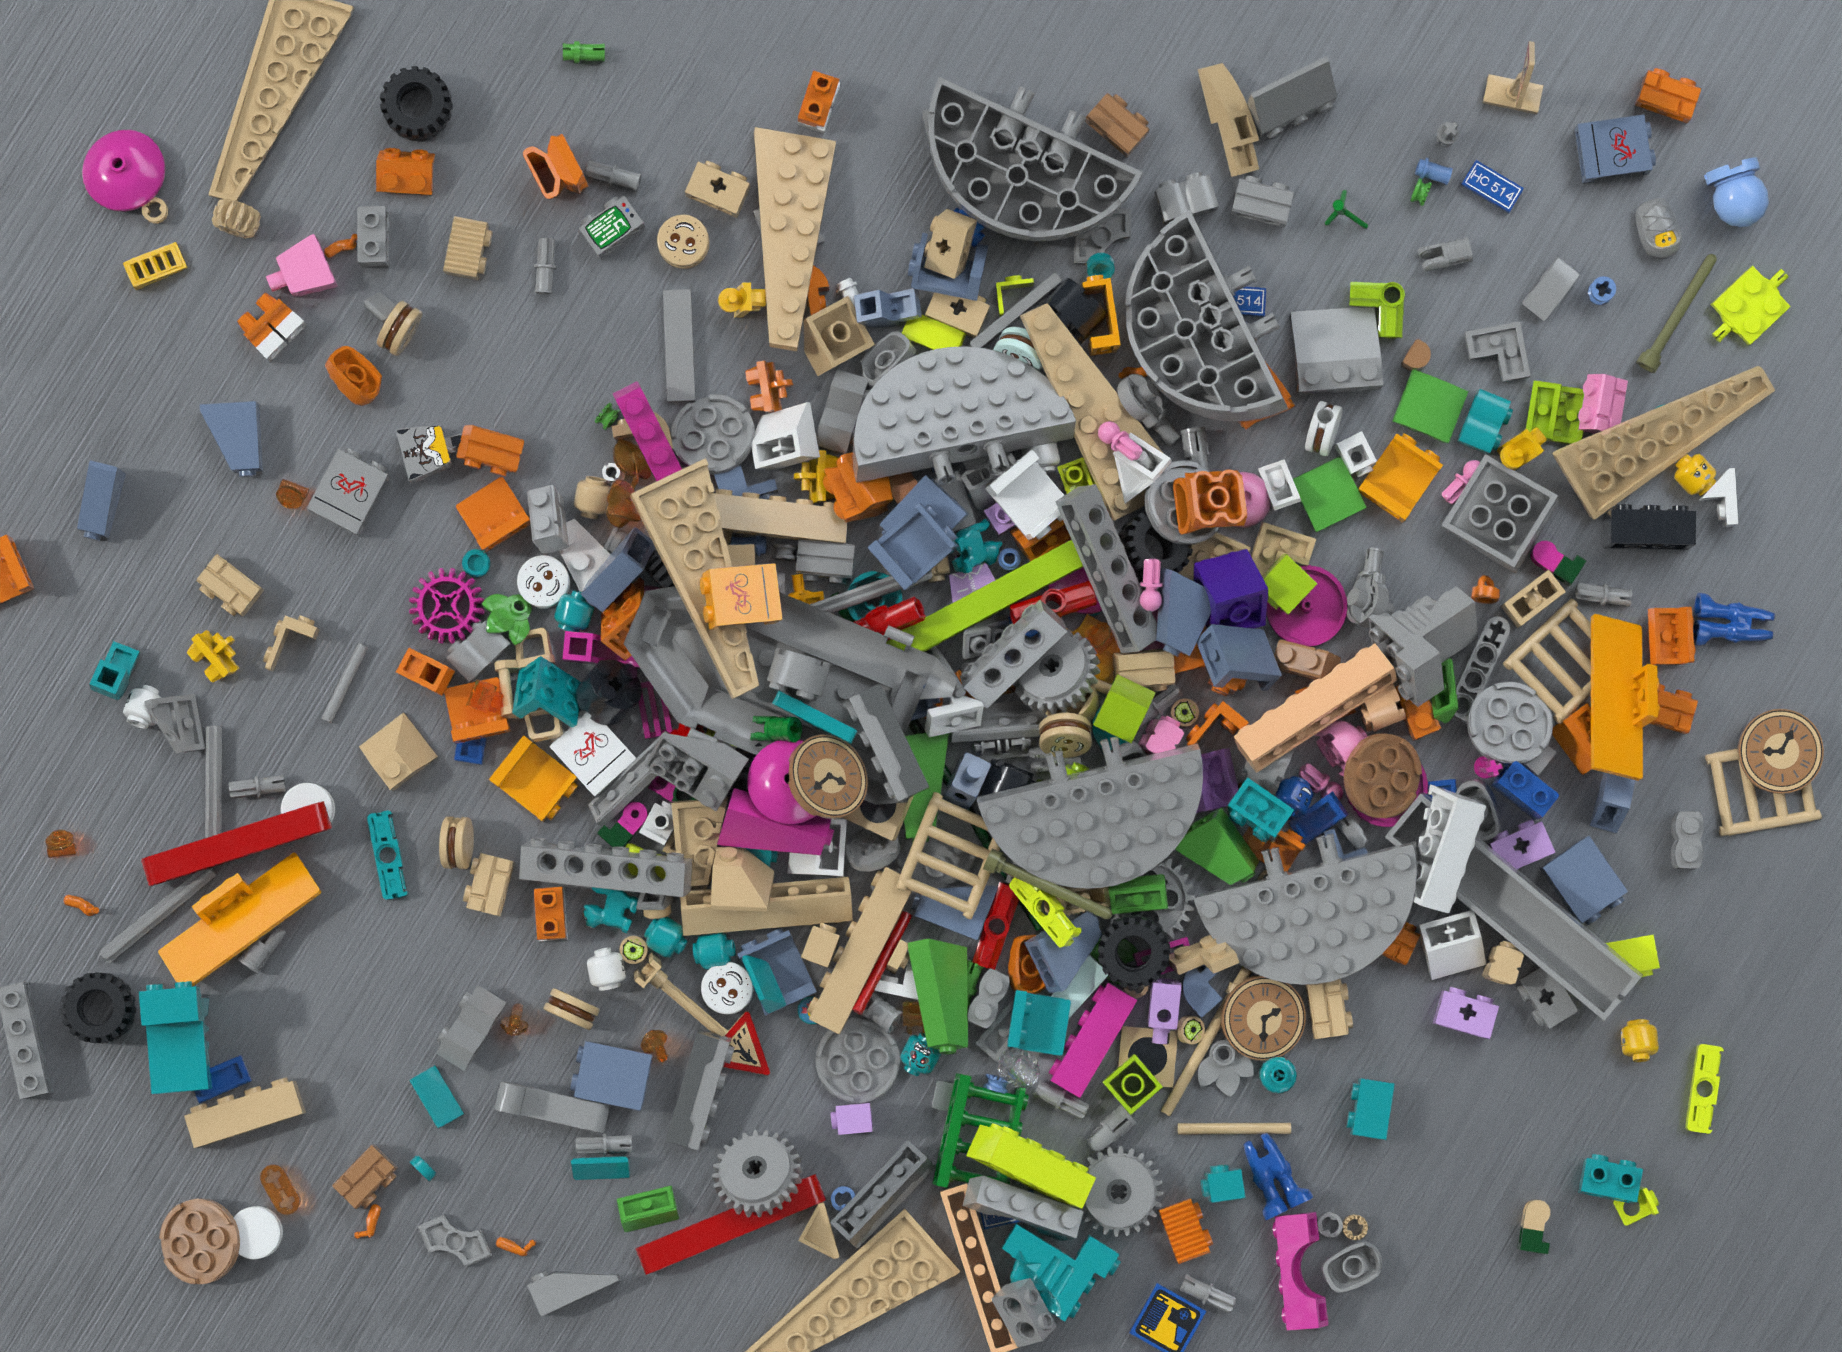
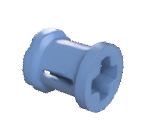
M1605 276L1595 279L1587 292L1590 301L1596 305L1608 303L1616 293L1614 281ZM1601 285L1606 287V293L1603 297L1598 295L1599 290L1597 288Z

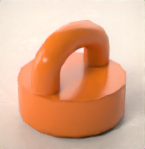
M1481 576L1478 579V586L1472 587L1471 599L1483 604H1493L1499 601L1500 590L1495 587L1493 580L1489 576Z

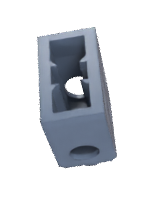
M965 752L958 759L942 799L969 810L978 796L991 764ZM955 793L963 794L965 799L958 798Z

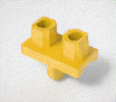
M743 282L737 288L724 289L718 296V305L725 312H734V318H743L749 312L760 311L761 307L766 306L765 289H751V283Z
M1537 427L1530 432L1525 429L1498 447L1497 452L1500 454L1502 464L1515 471L1544 451L1541 445L1547 439Z
M819 450V458L809 460V462H802L801 473L793 474V480L801 481V491H809V500H813V504L835 499L834 495L825 489L823 478L825 476L824 469L837 466L836 461L839 457L827 455L826 450Z
M206 630L201 634L197 633L191 639L193 644L188 649L187 654L196 663L200 662L204 657L210 661L211 665L204 673L211 682H216L221 678L232 675L240 669L232 659L236 655L230 647L235 642L232 636L223 639L219 633L212 636Z

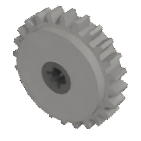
M1067 629V632L1013 683L1016 688V694L1026 706L1029 705L1032 711L1038 709L1041 714H1045L1049 710L1053 715L1059 709L1066 713L1067 707L1077 708L1076 703L1080 700L1085 702L1084 696L1086 693L1093 692L1091 685L1098 683L1094 676L1100 673V669L1097 667L1100 660L1096 656V650L1087 638L1083 639L1078 632L1073 635Z
M754 1130L753 1136L748 1137L746 1133H743V1139L738 1141V1139L733 1138L734 1144L731 1147L728 1145L724 1146L726 1153L717 1155L721 1163L713 1165L717 1173L712 1174L715 1182L714 1188L721 1202L725 1201L729 1210L734 1207L738 1215L744 1210L747 1217H750L752 1212H756L758 1217H761L762 1211H767L771 1215L773 1214V1208L783 1209L781 1203L784 1200L791 1202L789 1194L798 1192L795 1184L802 1183L799 1174L803 1173L800 1165L801 1159L793 1145L790 1146L787 1138L781 1140L778 1133H775L771 1138L768 1130H765L763 1135H759L757 1130Z
M1122 1146L1118 1147L1117 1153H1113L1111 1147H1107L1106 1155L1103 1156L1098 1151V1159L1087 1158L1090 1163L1087 1173L1096 1177V1180L1083 1208L1078 1210L1088 1214L1084 1219L1086 1223L1091 1220L1095 1221L1093 1224L1094 1230L1101 1225L1105 1235L1109 1232V1229H1112L1115 1237H1118L1119 1230H1124L1126 1236H1129V1228L1132 1227L1137 1232H1140L1139 1224L1143 1222L1148 1226L1150 1223L1147 1217L1149 1215L1152 1217L1157 1216L1153 1211L1154 1206L1161 1207L1162 1205L1156 1201L1157 1196H1163L1164 1192L1157 1190V1186L1163 1184L1162 1180H1155L1154 1178L1159 1171H1151L1149 1169L1153 1162L1149 1160L1144 1163L1142 1161L1143 1153H1140L1137 1157L1133 1156V1148H1130L1126 1154L1123 1153ZM1113 1185L1125 1186L1126 1190H1123V1192L1126 1194L1123 1198L1119 1196L1113 1198L1111 1196V1192H1114L1111 1190Z

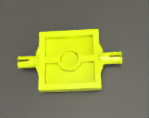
M1750 266L1710 304L1719 313L1723 322L1712 333V336L1714 338L1717 337L1716 340L1721 342L1730 332L1739 335L1747 345H1751L1791 307L1777 289L1779 285L1789 278L1787 274H1784L1785 271L1780 269L1769 280L1763 277L1754 266Z

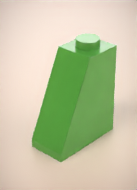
M1222 807L1191 824L1186 835L1175 848V850L1229 885L1239 880L1241 883L1248 881L1255 875L1254 870L1259 863V860Z

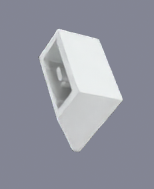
M809 402L761 416L751 445L755 469L777 470L820 457Z
M831 820L829 828L834 829L830 846L824 844L821 855L789 852L787 874L844 877L847 820Z
M1466 911L1416 926L1417 932L1420 934L1419 939L1431 980L1486 965L1482 937L1474 911Z

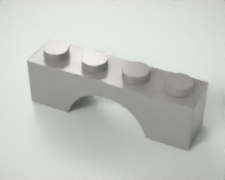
M984 1175L969 1179L963 1202L964 1207L987 1215L1003 1216L1027 1223L1035 1227L1038 1233L1059 1241L1077 1238L1083 1215L1081 1210Z

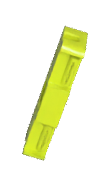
M1015 877L1009 884L1010 889L1060 948L1071 946L1074 942L1072 938L1078 937L1082 930L1081 927L1076 928L1063 913L1065 908L1057 898ZM1043 900L1049 904L1050 910L1048 915H1045L1041 910Z
M1699 1044L1696 1047L1685 1128L1688 1131L1706 1134L1712 1132L1708 1128L1711 1127L1714 1109L1712 1104L1716 1105L1720 1077L1716 1076V1074H1719L1721 1060L1719 1052H1724L1722 1047ZM1704 1080L1708 1081L1712 1086V1092L1707 1097H1702L1697 1092V1085Z

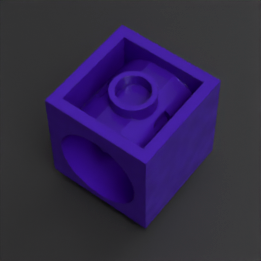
M1247 549L1229 552L1222 556L1194 563L1193 581L1205 587L1210 602L1211 614L1205 624L1206 628L1211 624L1251 629L1266 626L1268 587Z

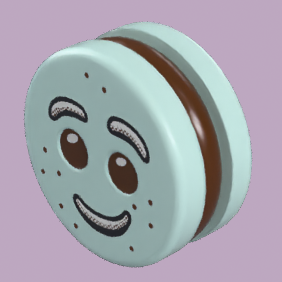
M1009 327L1002 331L999 341L993 350L1015 357L1040 372L1043 366L1026 329Z

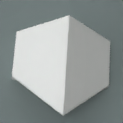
M1132 433L1129 434V438L1143 450L1140 458L1131 461L1121 452H1113L1124 503H1127L1154 483L1172 462L1170 457Z

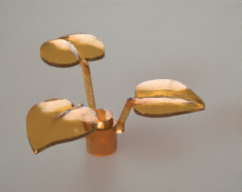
M618 439L613 447L614 462L624 474L633 476V481L629 484L624 480H616L611 484L607 496L606 515L613 526L623 528L630 521H642L630 495L635 492L634 488L639 482V478L647 480L650 478L652 471L638 446L627 440Z

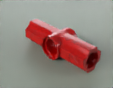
M1086 581L1060 590L1049 589L1041 596L1009 605L1012 623L1015 624L1022 617L1024 610L1032 604L1035 605L1039 600L1044 604L1049 601L1058 603L1060 608L1051 610L1060 618L1063 615L1097 605V600L1091 583Z
M914 596L890 607L886 605L876 607L867 613L864 618L853 623L885 635L888 625L903 630L924 621L926 615L922 603Z
M999 882L972 960L973 963L993 970L996 969L1020 900L1010 889L1008 883ZM992 919H1001L1005 924V930L1001 933L992 931L990 928V921Z

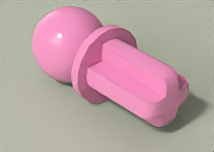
M1108 421L1099 427L1098 436L1100 440L1106 444H1111L1113 451L1121 452L1131 461L1140 458L1143 452L1142 448L1129 438V434L1126 431L1120 433V428L1116 423Z
M1471 460L1467 462L1463 468V475H1455L1456 479L1442 492V497L1451 505L1456 503L1480 461Z
M1152 558L1144 560L1143 582H1140V586L1146 587V590L1140 595V604L1147 611H1155L1162 604V596L1157 591V587L1163 586V583H1160L1161 562L1158 559Z
M1306 763L1300 768L1299 776L1310 784L1314 793L1320 792L1321 798H1324L1333 791L1339 801L1343 796L1342 787L1336 782H1329L1330 776L1328 774H1322L1310 763Z

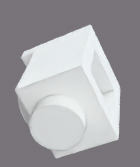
M1362 431L1334 446L1350 475L1356 473L1359 478L1373 471L1371 465L1375 464L1377 460ZM1359 453L1361 461H1352L1351 454Z
M662 801L661 805L654 803L639 833L665 846L674 830L672 805L665 801ZM659 816L666 818V824L663 827L656 825V819Z

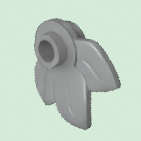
M1227 1040L1215 1042L1210 1048L1209 1057L1204 1059L1198 1068V1082L1200 1086H1207L1215 1082L1217 1087L1227 1096H1232L1236 1092L1240 1083V1077H1251L1254 1075V1068L1250 1058L1238 1053ZM1221 1049H1226L1229 1053L1228 1058L1225 1060H1221L1218 1057V1052Z

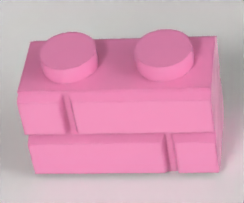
M1588 374L1587 380L1583 385L1584 399L1578 414L1580 421L1578 430L1596 434L1620 424L1628 381L1606 374Z
M1162 715L1160 719L1150 720L1145 729L1146 734L1142 735L1138 745L1149 755L1176 749L1175 744H1179L1184 735L1183 730L1179 728L1181 723L1169 716L1164 717Z

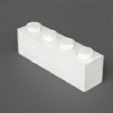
M1430 784L1428 794L1433 796L1430 808H1425L1423 819L1428 822L1425 835L1420 836L1418 843L1421 857L1420 861H1418L1417 888L1413 902L1423 907L1450 913L1451 907L1456 900V893L1461 878L1466 871L1470 852L1474 848L1479 826L1483 822L1486 806L1471 798Z

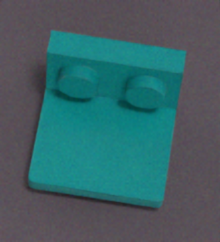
M540 656L519 670L512 714L521 719L529 713L535 712L540 707L573 728L578 723L580 707L577 702L576 691L581 682Z
M1247 777L1228 804L1227 811L1230 813L1229 818L1237 825L1243 827L1246 824L1254 829L1252 834L1260 841L1267 843L1269 840L1274 843L1278 833L1288 821L1294 809Z
M1016 990L1007 1047L1058 1056L1063 1055L1071 1001L1069 999Z

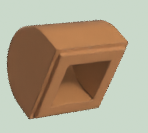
M1420 339L1415 340L1403 359L1401 367L1411 372L1412 370H1422L1431 357L1428 345Z

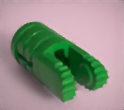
M753 716L752 722L764 725V733H751L750 740L797 742L802 734L801 721L797 717Z

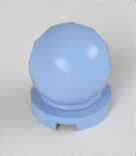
M1757 157L1741 160L1742 165L1730 169L1729 165H1725L1704 175L1707 186L1716 187L1713 195L1715 211L1722 221L1731 226L1740 228L1751 226L1761 219L1769 204L1768 191L1763 181L1754 176L1755 172L1760 170Z

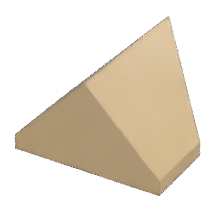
M821 1202L817 1205L798 1241L836 1259L840 1257L825 1202Z

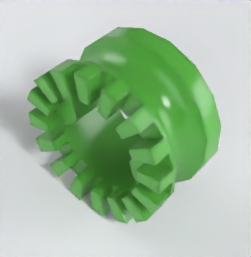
M1419 178L1410 201H1419L1420 205L1423 206L1432 183L1428 182L1425 184Z
M610 402L601 410L603 413L600 412L594 421L597 424H603L605 431L621 413L619 409L614 410L612 408L613 404Z

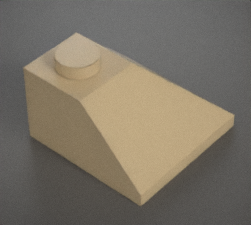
M849 296L803 320L804 352L817 376L875 345L866 327L857 323L856 309Z
M404 712L359 746L372 767L392 791H395L438 758Z
M717 847L712 872L711 910L768 912L774 870L745 848Z

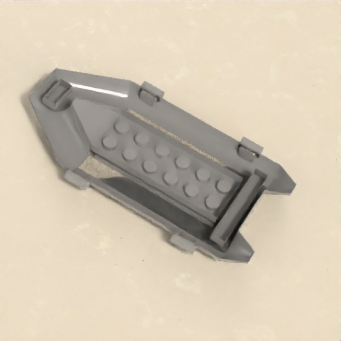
M778 580L782 620L776 624L764 625V622L745 624L759 686L732 699L676 587L645 592L624 645L677 722L691 728L687 737L717 742L719 739L757 755L763 748L773 742L750 740L751 733H764V725L752 722L753 716L796 717L772 704L778 690L769 687L770 682L767 681L775 650L776 648L784 650L783 655L785 650L806 655L821 661V666L824 661L831 664L822 697L817 696L816 701L805 699L796 695L797 690L791 688L789 693L785 694L857 730L858 732L852 744L849 745L861 757L867 772L868 785L864 800L875 805L898 803L896 798L890 800L883 785L888 781L883 772L877 773L871 758L875 757L872 747L865 748L859 732L863 731L859 720L853 722L846 707L851 705L850 697L880 684L905 735L920 699L952 696L958 681L937 657L911 647L915 636L889 625L885 635L874 632L780 593L783 581ZM891 638L905 644L904 651L886 644L887 639ZM799 718L802 724V734L799 740L805 741L817 735L834 736ZM701 725L713 730L715 735L711 737L696 730V727ZM906 798V800H903L899 803L908 802L909 798Z

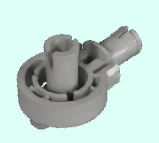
M1130 374L1118 383L1117 393L1119 399L1133 418L1142 421L1145 428H1153L1167 446L1174 443L1180 437V432L1165 417L1167 409L1163 408V399L1159 395L1158 388L1151 380H1147L1139 374Z
M1374 547L1366 549L1364 570L1358 573L1353 589L1347 596L1348 619L1364 628H1370L1368 617L1372 614L1389 613L1392 615L1395 611L1394 605L1388 603L1389 592L1385 586L1386 575L1381 573L1384 551Z

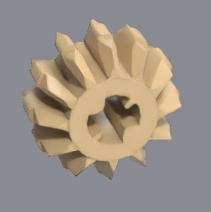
M228 198L219 200L212 213V224L219 228L220 231L236 237L252 238L260 225L261 216L258 210L236 200Z

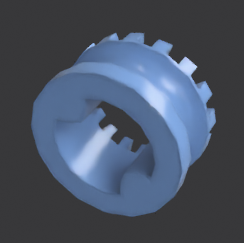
M986 1073L988 1081L986 1084H983V1088L1000 1093H1008L1006 1085L1010 1084L1011 1080L1002 1077L997 1079L998 1076Z
M847 1186L836 1188L831 1195L832 1206L838 1211H841L846 1206V1204H843L841 1207L837 1205L835 1196L838 1192L844 1194L847 1191L852 1199L855 1196V1192Z

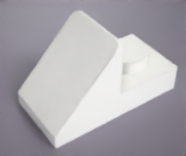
M1285 459L1258 468L1260 477L1264 480L1272 510L1275 511L1301 502Z
M1735 468L1726 470L1716 483L1699 499V501L1721 500V504L1717 505L1718 521H1722L1723 527H1735L1738 525Z
M953 692L951 697L943 698L941 707L927 710L925 732L928 737L981 726L984 705L981 701L965 695L956 697Z
M907 963L903 985L897 984L899 978L882 975L874 990L918 1000L913 971L909 963Z

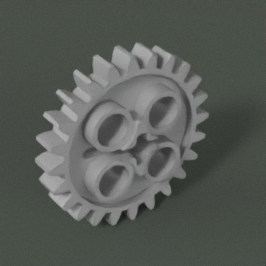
M1170 858L1165 864L1159 863L1149 871L1155 875H1165V880L1167 881L1166 891H1173L1177 896V902L1174 906H1168V909L1150 911L1157 915V923L1159 922L1163 927L1164 933L1166 932L1170 938H1174L1172 929L1176 928L1179 931H1183L1184 929L1180 921H1190L1185 912L1194 911V908L1187 905V903L1194 900L1195 896L1187 895V891L1194 887L1191 884L1185 885L1184 883L1189 875L1180 876L1178 874L1182 867L1181 865L1174 869L1171 868L1172 859ZM1133 912L1114 914L1115 917L1111 919L1110 924H1112L1113 920H1115L1116 918L1120 919L1126 914H1130L1131 916ZM1137 936V943L1140 944L1143 938Z

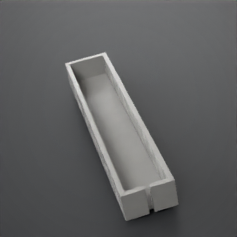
M1425 792L1417 797L1385 836L1395 846L1416 841L1419 861L1421 857L1418 847L1419 838L1425 835L1428 822L1423 819L1425 808H1430L1432 804V798ZM1476 836L1475 845L1470 852L1466 871L1461 878L1456 897L1605 1021L1623 1000L1619 994L1625 997L1641 979L1643 974Z

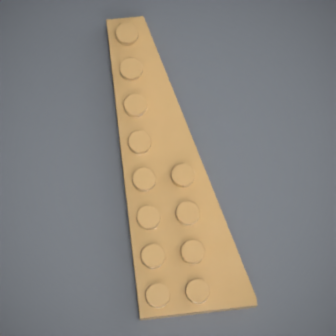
M269 0L208 194L210 197L220 200L227 198L236 201L240 200L353 14V6L334 0Z
M755 127V156L769 347L797 351L836 141Z
M1048 303L1020 315L1048 380L1059 397L1064 396L1076 419L1074 438L1091 476L1102 494L1112 520H1117L1145 506L1146 489L1127 503H1124L1115 457L1113 455L1114 451L1111 449V444H1106L1100 440L1098 429L1104 422L1111 421L1119 426L1120 433L1126 431L1128 434L1132 433L1160 452H1162L1140 422L1126 411L1116 391Z
M1756 366L1560 448L1552 454L1588 515L1595 520L1770 395L1775 389L1763 368Z
M705 458L632 493L630 497L731 698L734 699L758 687L759 682L748 644L745 624L720 626L714 630H709V623L705 622L703 616L706 599L705 594H702L700 590L702 573L709 569L732 567L726 539H724L720 513L716 505L715 491L710 479L708 462Z
M904 1208L745 1352H811L947 1279L956 1276L960 1270Z

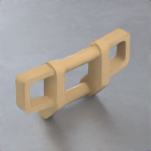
M545 628L529 630L526 638L516 645V660H500L494 663L495 672L499 674L503 707H501L502 718H518L512 714L514 701L510 673H519L520 669L526 667L540 656L555 665L549 633ZM542 636L545 654L524 659L523 642L526 639ZM540 707L535 712H531L523 717L525 718L529 737L534 742L561 737L563 735L562 721L554 717V730L539 734L535 733L532 717L549 714Z

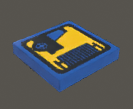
M1156 1283L1129 1333L1162 1352H1184L1203 1319L1206 1310Z

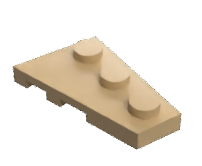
M729 797L724 799L717 811L704 806L698 800L675 801L671 803L676 853H682L684 858L692 859L691 886L708 885Z

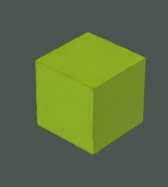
M1284 553L1262 575L1268 587L1267 602L1276 610L1280 608L1286 614H1289L1317 585L1298 564Z
M1117 674L1093 725L1132 744L1156 692Z
M1135 1054L1102 1081L1130 1115L1163 1088Z

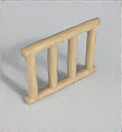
M1572 598L1503 662L1506 669H1513L1529 687L1536 691L1535 694L1555 714L1553 718L1558 724H1561L1563 720L1569 717L1591 696V680L1581 688L1539 644L1547 635L1551 634L1591 677V660L1558 626L1569 616L1591 639V623L1576 608L1578 603ZM1532 652L1574 696L1564 706L1521 662L1528 653Z
M1738 749L1705 755L1707 764H1711L1722 824L1719 827V835L1721 837L1822 819L1820 810H1816L1811 782L1801 789L1805 811L1788 814L1785 793H1773L1777 816L1761 819L1755 785L1745 776L1740 765ZM1738 760L1749 821L1733 824L1722 763Z
M934 792L899 876L896 888L904 891L907 888L963 912V916L971 920L991 874L983 869L992 848L1000 851V847L993 838L989 848L986 849L932 826L936 814L940 810L988 831L982 816L942 799V795ZM929 836L983 859L984 861L978 875L922 852L927 837ZM917 862L972 885L973 888L968 901L912 879L911 877Z

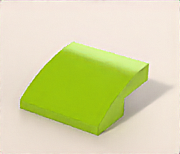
M1534 380L1526 429L1530 432L1535 427L1539 428L1546 437V441L1570 445L1582 440L1584 431L1578 430L1580 423L1578 414L1583 405V389Z

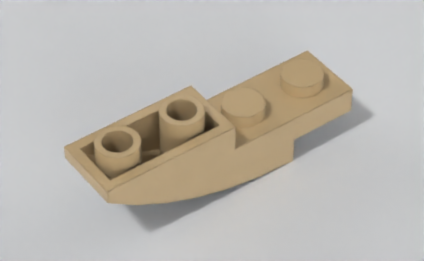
M1223 63L1198 69L1211 124L1218 122L1231 177L1259 170L1253 142L1259 141V137L1248 105L1234 78Z

